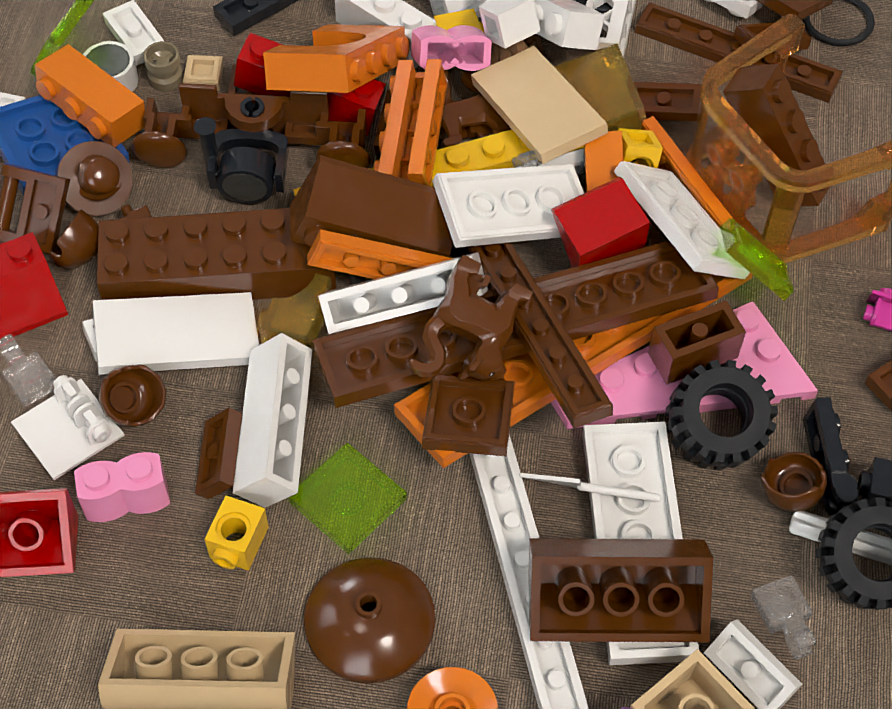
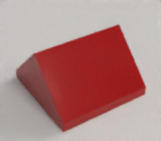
M621 177L615 178L551 209L572 268L646 246L650 222Z
M67 488L0 492V577L74 573L79 515Z

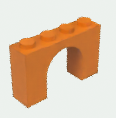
M327 24L312 31L313 46L279 45L263 52L267 90L349 93L397 67L398 60H406L409 54V40L405 36V27Z

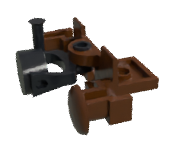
M236 64L232 65L228 93H218L216 85L179 83L178 87L182 101L181 113L158 112L155 98H147L143 116L145 130L144 133L137 135L132 143L133 152L139 160L149 166L163 169L181 164L187 156V149L178 138L200 139L210 189H218L227 199L243 204H258L268 200L272 196L274 181L277 192L284 193L289 153L288 144L322 145L317 150L316 160L319 155L367 169L371 161L369 153L364 149L367 130L366 109H358L357 122L330 121L327 92L290 91V97L257 95L234 86ZM257 148L267 149L277 153L278 157L276 164L274 162V159L270 155Z

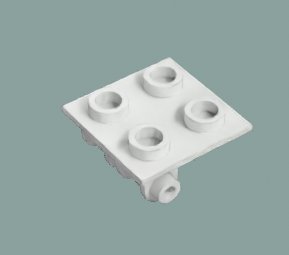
M66 375L59 376L54 381V396L11 421V424L53 480L61 477L125 436L115 422L105 417L98 400L82 379L76 381L74 378H68Z

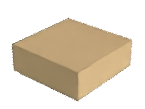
M188 55L183 83L216 85L217 91H220L224 67L223 57Z

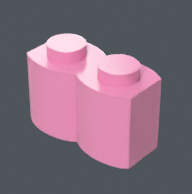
M433 25L421 26L412 30L411 56L424 69L426 68L427 59H442L444 70L456 66L463 70L476 71L490 66L492 40L480 29L468 25L455 26L448 30Z
M136 453L121 459L117 463L112 461H95L85 464L74 471L77 498L88 521H112L124 516L128 512L136 514L152 513L170 504L167 478L160 455L157 453Z

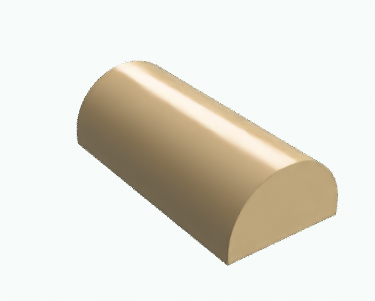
M117 629L98 682L101 706L103 709H291L295 677V632Z

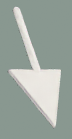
M519 473V477L573 487L580 491L659 502L661 500V496L656 493L584 483L580 479Z

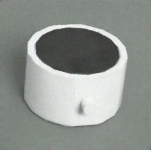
M103 41L89 47L83 55L130 91L133 92L139 78L132 50L127 45L116 41Z

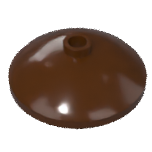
M368 557L354 559L330 570L318 581L311 591L304 613L305 634L314 656L333 674L359 683L384 682L406 673L426 653L435 629L434 604L429 590L423 581L407 567L384 558ZM367 602H372L377 606L370 612L361 609V606Z

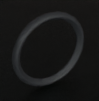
M844 0L857 5L867 17V28L859 36L851 39H836L823 35L814 28L810 21V16L804 18L803 23L812 36L826 44L850 46L863 42L870 36L874 30L875 19L871 9L862 0Z

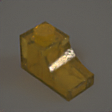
M315 274L310 284L301 292L283 299L273 297L268 310H263L260 313L257 322V333L261 334L262 344L283 333L313 350L312 340L317 339L325 320L318 295L332 290L331 277Z

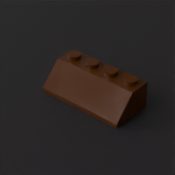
M319 155L290 205V241L312 246L319 230L322 229L449 257L452 249L453 240L434 187Z
M529 538L530 641L709 642L713 556L705 539Z

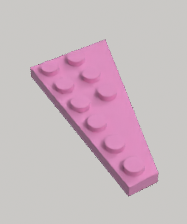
M752 301L733 309V312L746 331L739 356L733 360L736 361V368L741 369L746 364L753 368L750 375L755 379L760 374L765 378L766 382L762 387L765 391L772 389L775 398L770 401L771 404L780 403L781 399L800 397L801 400L815 399L818 392L817 388L755 303ZM649 346L625 356L595 375L613 404V415L586 425L612 424L617 419L638 416L641 417V420L656 418L657 414L666 413V407L671 402L669 398L683 379L666 385L648 354ZM708 395L702 398L699 411L701 413L737 407L724 396ZM556 399L552 401V406L566 428H573Z

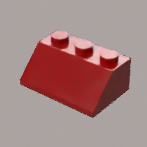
M31 232L0 244V342L67 316V309L34 233Z

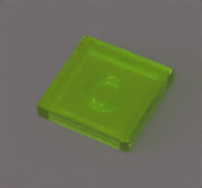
M76 0L47 38L30 69L31 74L36 76V63L68 44L94 0Z
M729 218L720 227L725 251L785 301L794 292L786 264L733 218Z
M347 442L298 487L297 494L288 498L292 506L347 554H350L407 500V492Z

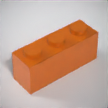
M69 44L35 64L36 88L39 94L45 100H50L60 107L68 118L76 120L86 127L94 138L101 139L105 143L116 147L145 127L143 119L145 111L144 100Z

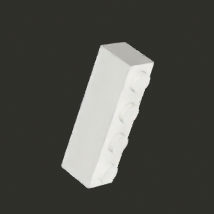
M478 252L466 255L481 263ZM460 257L341 287L318 295L328 334L438 307L445 297L447 279ZM481 265L478 274L484 275V272H483V269H482V265ZM485 287L484 289L479 290L477 292V295H483L488 291V288Z
M283 333L250 351L233 485V494L264 508L297 494L299 487L312 349Z

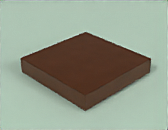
M434 376L431 381L422 449L507 457L515 381L492 379L481 381L469 377L464 381H460L457 379V376Z

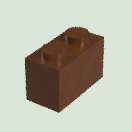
M726 300L655 326L648 354L667 385L685 378L694 368L700 365L705 367L709 361L719 360V363L723 364L727 360L738 358L746 331Z

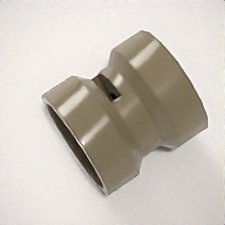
M160 41L149 45L145 49L143 56L146 68L148 69L147 74L150 85L154 89L163 92L178 88L179 83H182L184 78L178 48L170 42Z

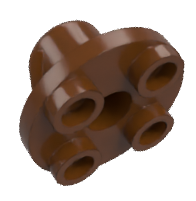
M87 141L72 147L61 158L55 171L56 176L70 179L66 204L76 212L82 209L94 217L110 214L119 209L127 201L131 193L133 176L127 159L118 149L104 142Z

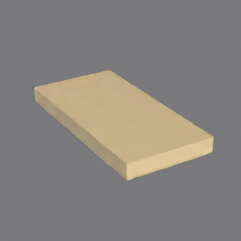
M535 46L471 74L473 85L542 164L608 133L606 121Z

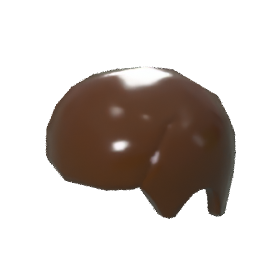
M80 209L57 241L59 248L55 252L50 253L53 261L65 269H75L94 259L98 253L99 224L89 214Z
M141 364L114 369L109 372L108 376L103 379L99 386L98 402L105 417L119 426L135 427L150 423L165 406L166 388L160 375Z
M786 452L776 458H770L764 473L760 474L762 487L769 501L783 511L796 512L812 508L823 497L827 485V475L823 466L817 459L804 452Z

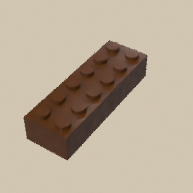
M290 208L99 221L97 286L102 300L251 292L252 300L315 296L336 289V274L333 270L307 265V254L311 246L290 241Z

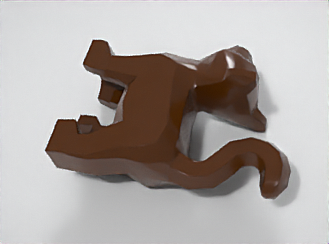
M462 69L460 73L461 81L470 91L480 95L454 101L452 100L449 74L447 70H444L447 90L439 137L442 140L441 149L460 144L462 139L474 137L479 139L511 130L510 126L473 85L471 74L480 70L468 71Z
M463 254L447 279L444 299L440 302L433 317L425 324L422 338L430 353V358L426 362L411 359L409 360L408 367L412 373L419 377L430 378L439 374L444 368L446 361V350L439 335L445 330L476 343V346L464 359L457 377L458 380L464 381L468 376L481 381L488 379L501 380L507 370L503 363L502 349L513 332L516 309L520 305H525L533 292L516 283L509 291L505 290L494 304L483 297L478 296L477 292L488 286L491 277L486 274H478L481 263Z

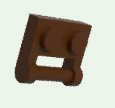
M2 163L0 174L4 178L0 194V241L7 242L33 232L42 252L49 254L55 252L70 179L15 164ZM19 180L26 181V187L17 231H13L10 229Z

